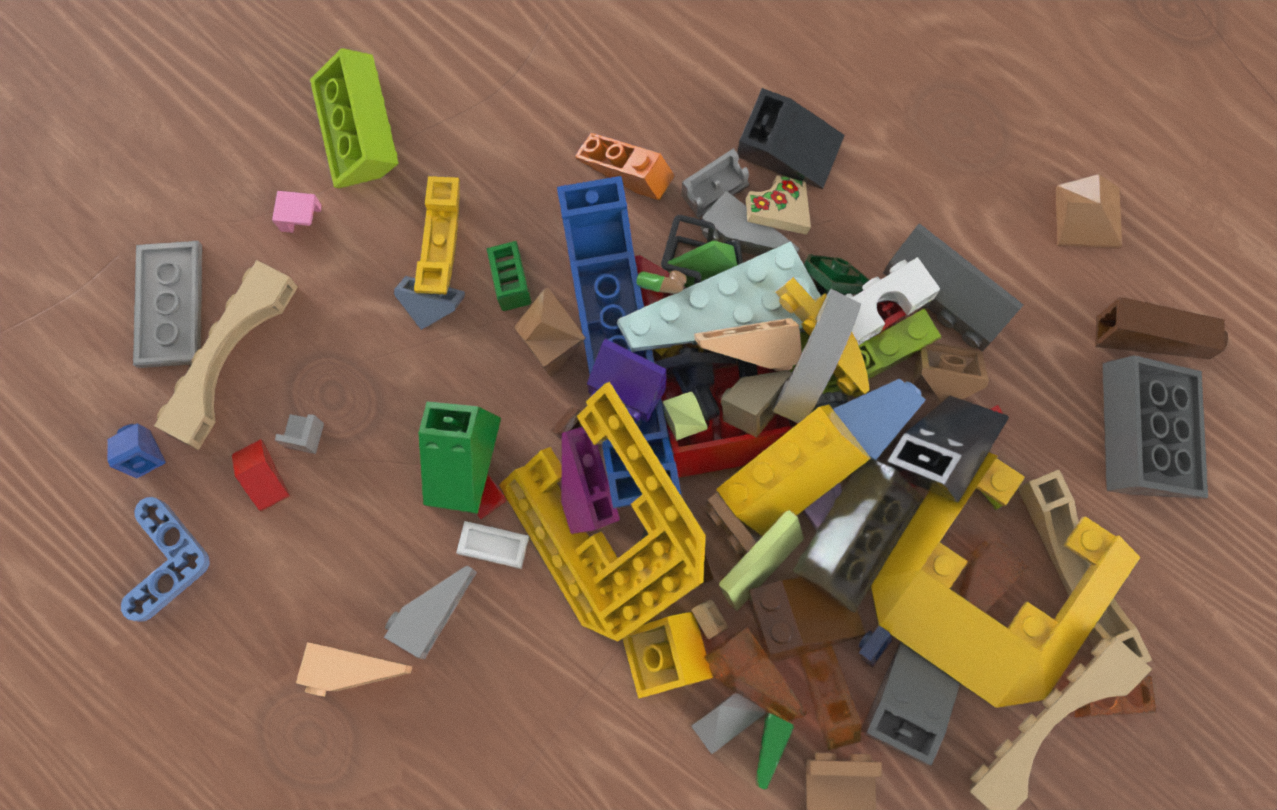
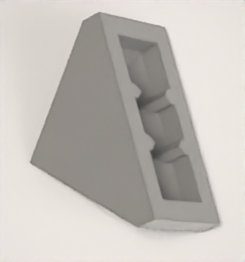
M744 685L691 727L709 752L713 754L766 712L747 686Z

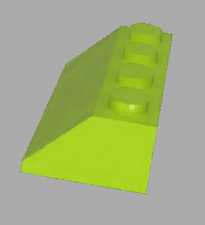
M341 48L310 79L334 188H343L380 179L398 165L397 152L394 147L391 126L388 121L373 55Z

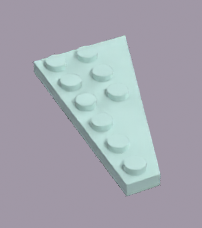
M790 241L688 287L677 294L668 296L618 319L617 324L632 352L669 348L672 345L687 343L695 345L698 344L694 338L695 333L791 318L799 324L800 332H805L801 326L802 321L794 312L789 313L782 307L779 302L780 297L775 292L794 277L814 300L821 295Z

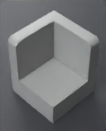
M290 414L284 435L276 434L275 441L285 448L316 454L324 423L315 415L308 414L306 418Z

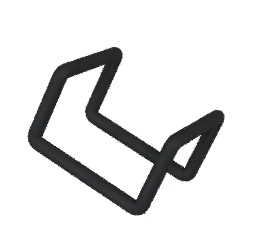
M677 215L672 223L661 266L668 272L677 270L684 275L694 277L695 285L701 282V274L699 272L668 264V261L674 259L678 242L696 247L706 244L702 241L676 236L679 222L708 228L707 243L714 239L715 225L708 221Z

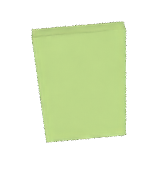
M790 510L786 511L719 583L728 603L736 611L748 600L749 590L760 587L804 540L799 519Z

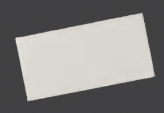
M464 521L456 553L462 556L522 569L529 536Z

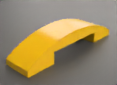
M428 176L425 196L426 218L421 259L417 261L415 293L447 295L457 240L460 196L459 178Z

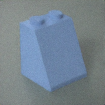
M897 379L833 409L871 458L859 467L863 472L876 461L925 402L926 399L921 396V391L912 383H904L902 380Z

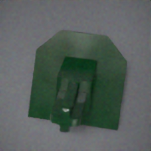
M809 254L804 263L809 275L817 281V290L821 296L825 293L827 295L830 289L843 295L849 293L857 295L863 291V285L870 281L851 263L842 258Z

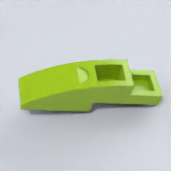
M925 308L859 345L868 379L912 357L913 353L941 338ZM833 374L822 394L827 392H843L838 387V379Z

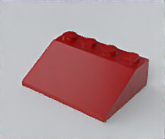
M757 365L758 375L779 372ZM734 366L713 370L715 384L709 389L719 407L720 415L709 421L705 420L707 430L676 440L667 422L666 427L678 478L745 466L798 423L776 414L762 432L755 437L724 422L721 405L722 396L728 388H732L740 379L739 368ZM675 377L666 379V389L661 397L662 402L683 394Z

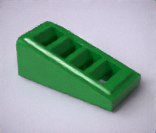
M517 241L486 248L496 297L501 310L508 311L530 305L532 301ZM512 255L514 256L513 259L505 260L498 263L496 262L497 259H501ZM515 267H516V269H514V270H510V271H507V272L499 273V271H503V270H507V269H511V268H515ZM518 279H519L518 282H514V283L502 285V283H506V282H510V281H514V280H518Z
M767 713L764 721L756 774V785L764 790L769 786L794 729L793 724L771 713Z

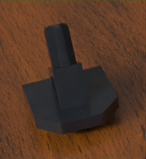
M685 348L679 350V355L655 361V364L666 369L667 375L675 376L683 394L688 392L694 393L706 421L720 415L719 407L709 389L715 384L713 369L737 364L736 358L720 353H702L698 351V348Z

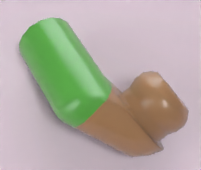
M677 270L672 271L669 278L642 271L638 274L636 282L639 287L644 289L677 294L684 289L683 285L687 279L683 273Z

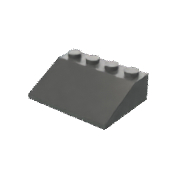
M1135 355L1103 363L1107 491L1128 495L1208 498L1202 371Z

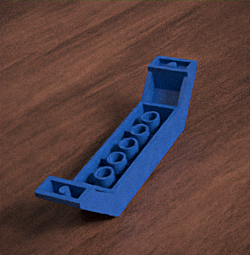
M622 176L557 187L582 333L586 338L584 345L589 374H591L604 339L631 351L617 321L628 314L644 308L641 288L636 282L638 273ZM652 349L633 352L654 363ZM660 398L649 421L645 422L639 419L635 423L682 497L676 463L668 437L662 400ZM607 438L602 442L613 509L631 506V503L639 498L642 492Z

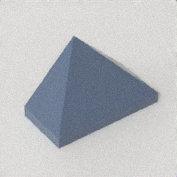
M405 276L394 289L395 297L421 330L455 311L465 297V291L450 287L448 288L447 295L415 293V278Z

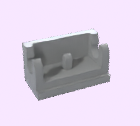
M734 148L682 181L681 196L699 219L725 191L735 196L749 186V171L747 167L743 169L738 163L739 156Z

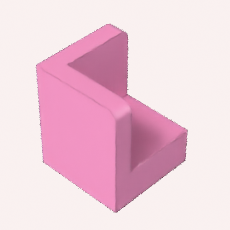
M277 191L272 221L281 232L293 233L294 225L310 226L314 211L321 212L322 205L315 194Z

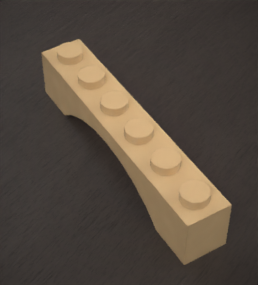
M256 260L253 267L245 272L242 278V285L237 293L228 299L224 314L210 328L209 338L204 346L194 354L191 362L192 365L188 372L177 381L174 388L175 393L168 404H165L159 410L155 427L197 450L200 449L216 422L214 413L215 387L227 356L250 330L267 319L283 313L298 288L289 276Z
M1056 470L1029 481L1019 487L1018 491L1070 596L1091 564L1063 546L1079 523L1074 498L1060 470ZM1113 598L1088 635L1093 648L1104 638L1110 641L1113 637H1116L1145 663L1152 661L1136 626Z
M1113 637L1110 641L1106 638L1102 639L1091 651V654L1095 657L1086 666L1081 663L1078 664L1068 674L1066 678L1070 683L1061 692L1057 688L1054 689L1044 699L1042 704L1046 708L1037 717L1030 714L1019 725L1020 735L1013 742L1006 739L995 750L994 754L997 758L989 767L983 763L971 775L970 779L973 783L970 785V792L989 810H1016L1028 798V780L1033 760L1042 741L1053 727L1069 713L1090 702L1107 697L1128 695L1152 668L1118 638Z

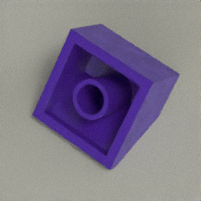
M604 339L587 382L588 393L592 396L605 383L610 382L633 420L638 422L641 419L648 422L666 389V369Z

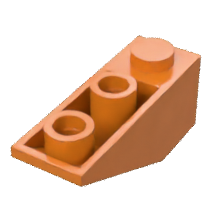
M590 133L575 156L580 162L609 178L622 176L624 187L637 194L660 200L675 177L661 153L594 133Z

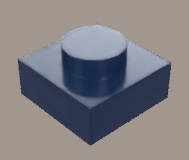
M878 626L874 633L869 630L859 643L861 660L873 668L891 644V634L881 626Z

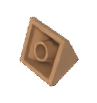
M1100 174L1057 185V246L1122 247L1120 188Z
M549 288L541 292L514 326L549 377L556 374L586 339Z
M935 342L917 351L912 384L919 389L933 391L941 403L949 396L963 400L986 388L989 379L982 351Z

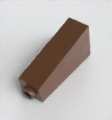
M1119 297L1096 317L1095 347L1212 359L1223 352L1228 343V333L1225 331L1224 319L1129 298Z

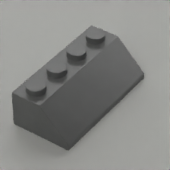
M920 223L892 257L883 272L888 276L891 274L889 270L900 261L906 260L909 263L918 257L940 288L936 297L923 305L922 308H928L937 315V319L942 325L956 330L962 335V339L967 345L975 349L978 348L982 352L1024 305Z

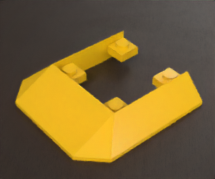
M608 382L586 401L588 406L577 415V418L594 445L604 442L607 438L609 439L642 492V495L631 503V506L648 532L645 538L618 558L602 531L589 537L587 532L571 534L561 503V489L557 484L562 480V465L551 447L541 450L525 466L515 469L499 486L581 625L618 642L703 583L706 535L613 386Z
M988 452L958 503L933 492H928L870 577V584L879 626L989 704L999 708L1042 701L1050 694L1140 559V556L1119 535L1115 536L1086 516L1082 517L1063 546L1091 565L1055 619H1052L1029 602H1025L1009 627L1006 628L950 589L968 561L940 543V541L976 488L1005 506L1024 480L1025 476L997 459V455Z

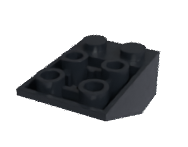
M762 88L739 140L737 154L740 159L790 178L804 181L806 184L823 190L845 135L793 99Z
M949 396L904 433L888 459V463L902 480L958 503L1009 417L997 411Z

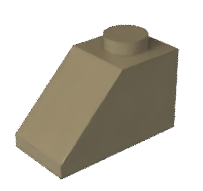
M785 370L740 378L722 396L723 421L757 437L777 414L772 411V408L785 381H789L792 372Z

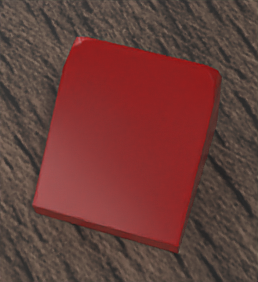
M488 474L477 514L480 520L507 501Z

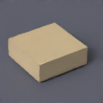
M710 599L691 609L708 639L728 629V625L713 600Z

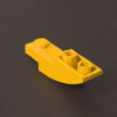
M793 277L775 293L780 297L779 302L782 307L789 313L794 312L802 321L801 326L804 331L811 336L817 323L815 319L827 295L825 293L814 300ZM851 332L833 375L838 379V387L845 394L856 398L866 394L870 388L862 353Z

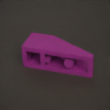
M583 427L562 433L561 503L571 534L597 530L620 520L617 508L613 509L609 482L598 445L593 444Z

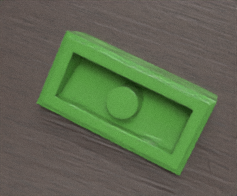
M713 240L668 261V264L699 272L702 282L737 266L733 246ZM685 275L687 281L684 286L686 288L693 286L695 278Z

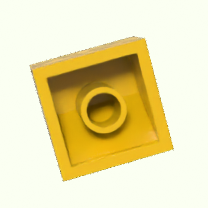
M693 612L668 616L644 624L623 638L638 699L713 678L698 622Z

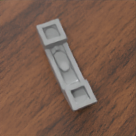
M829 290L815 319L817 323L789 381H785L772 408L773 412L796 423H800L810 415L843 353L858 316L861 303L837 291Z

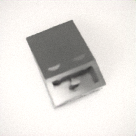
M900 641L860 732L921 764L931 766L946 733L960 683Z

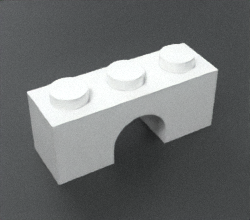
M918 257L909 263L906 260L900 261L889 270L891 274L883 279H880L878 276L863 285V291L854 297L851 293L845 295L861 303L852 329L858 346L880 333L885 325L877 312L878 303L882 301L896 302L901 306L906 315H909L936 297L940 288Z

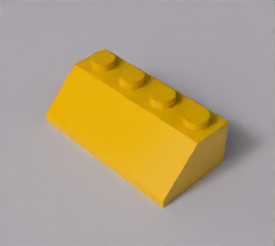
M828 404L818 407L716 490L737 518L761 536H764L786 511L790 510L797 516L871 458Z

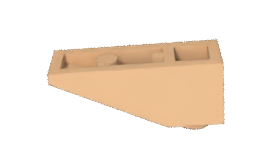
M791 318L694 334L695 341L701 348L773 369L774 371L793 369V365H797L802 354L799 324Z
M307 642L296 683L305 685L306 693L325 697L326 691H341L409 674L413 666Z

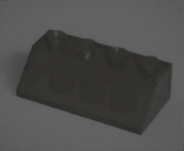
M873 459L868 460L852 473L850 480L836 498L832 509L818 527L815 536L805 552L800 556L793 571L808 584L855 613L924 498L896 469Z

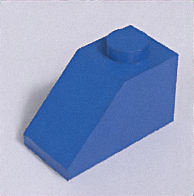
M138 423L120 428L116 435L108 439L107 461L110 467L136 479L166 463L151 431Z

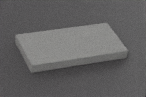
M199 241L136 245L133 366L136 368L192 365L191 362L197 350L201 349L202 244Z

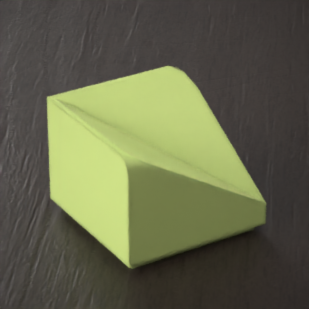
M688 392L662 402L665 420L676 440L707 430V424L693 392Z

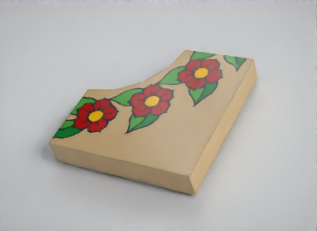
M777 175L771 189L762 192L750 191L746 197L748 222L806 235L811 228L806 182Z

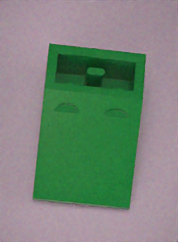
M426 402L418 433L423 505L478 514L501 417L479 406Z

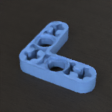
M154 497L144 498L136 505L134 511L135 518L168 560L132 589L122 600L121 612L123 616L128 620L138 622L147 621L202 576L210 564L207 552L164 501ZM150 506L158 508L155 513L160 520L165 521L163 524L160 525L156 520L148 517L150 513L147 509ZM171 528H177L180 532L179 541L173 546L166 545L164 541L165 533ZM189 555L198 556L195 560L196 568L186 567L180 572L185 576L184 579L177 571L173 570V567L183 569L188 565L189 560L187 557ZM169 574L174 580L173 587L169 592L161 593L158 589V581L162 576ZM151 594L158 598V601L149 598L142 605L144 611L142 613L133 612L136 608L135 600L144 601Z

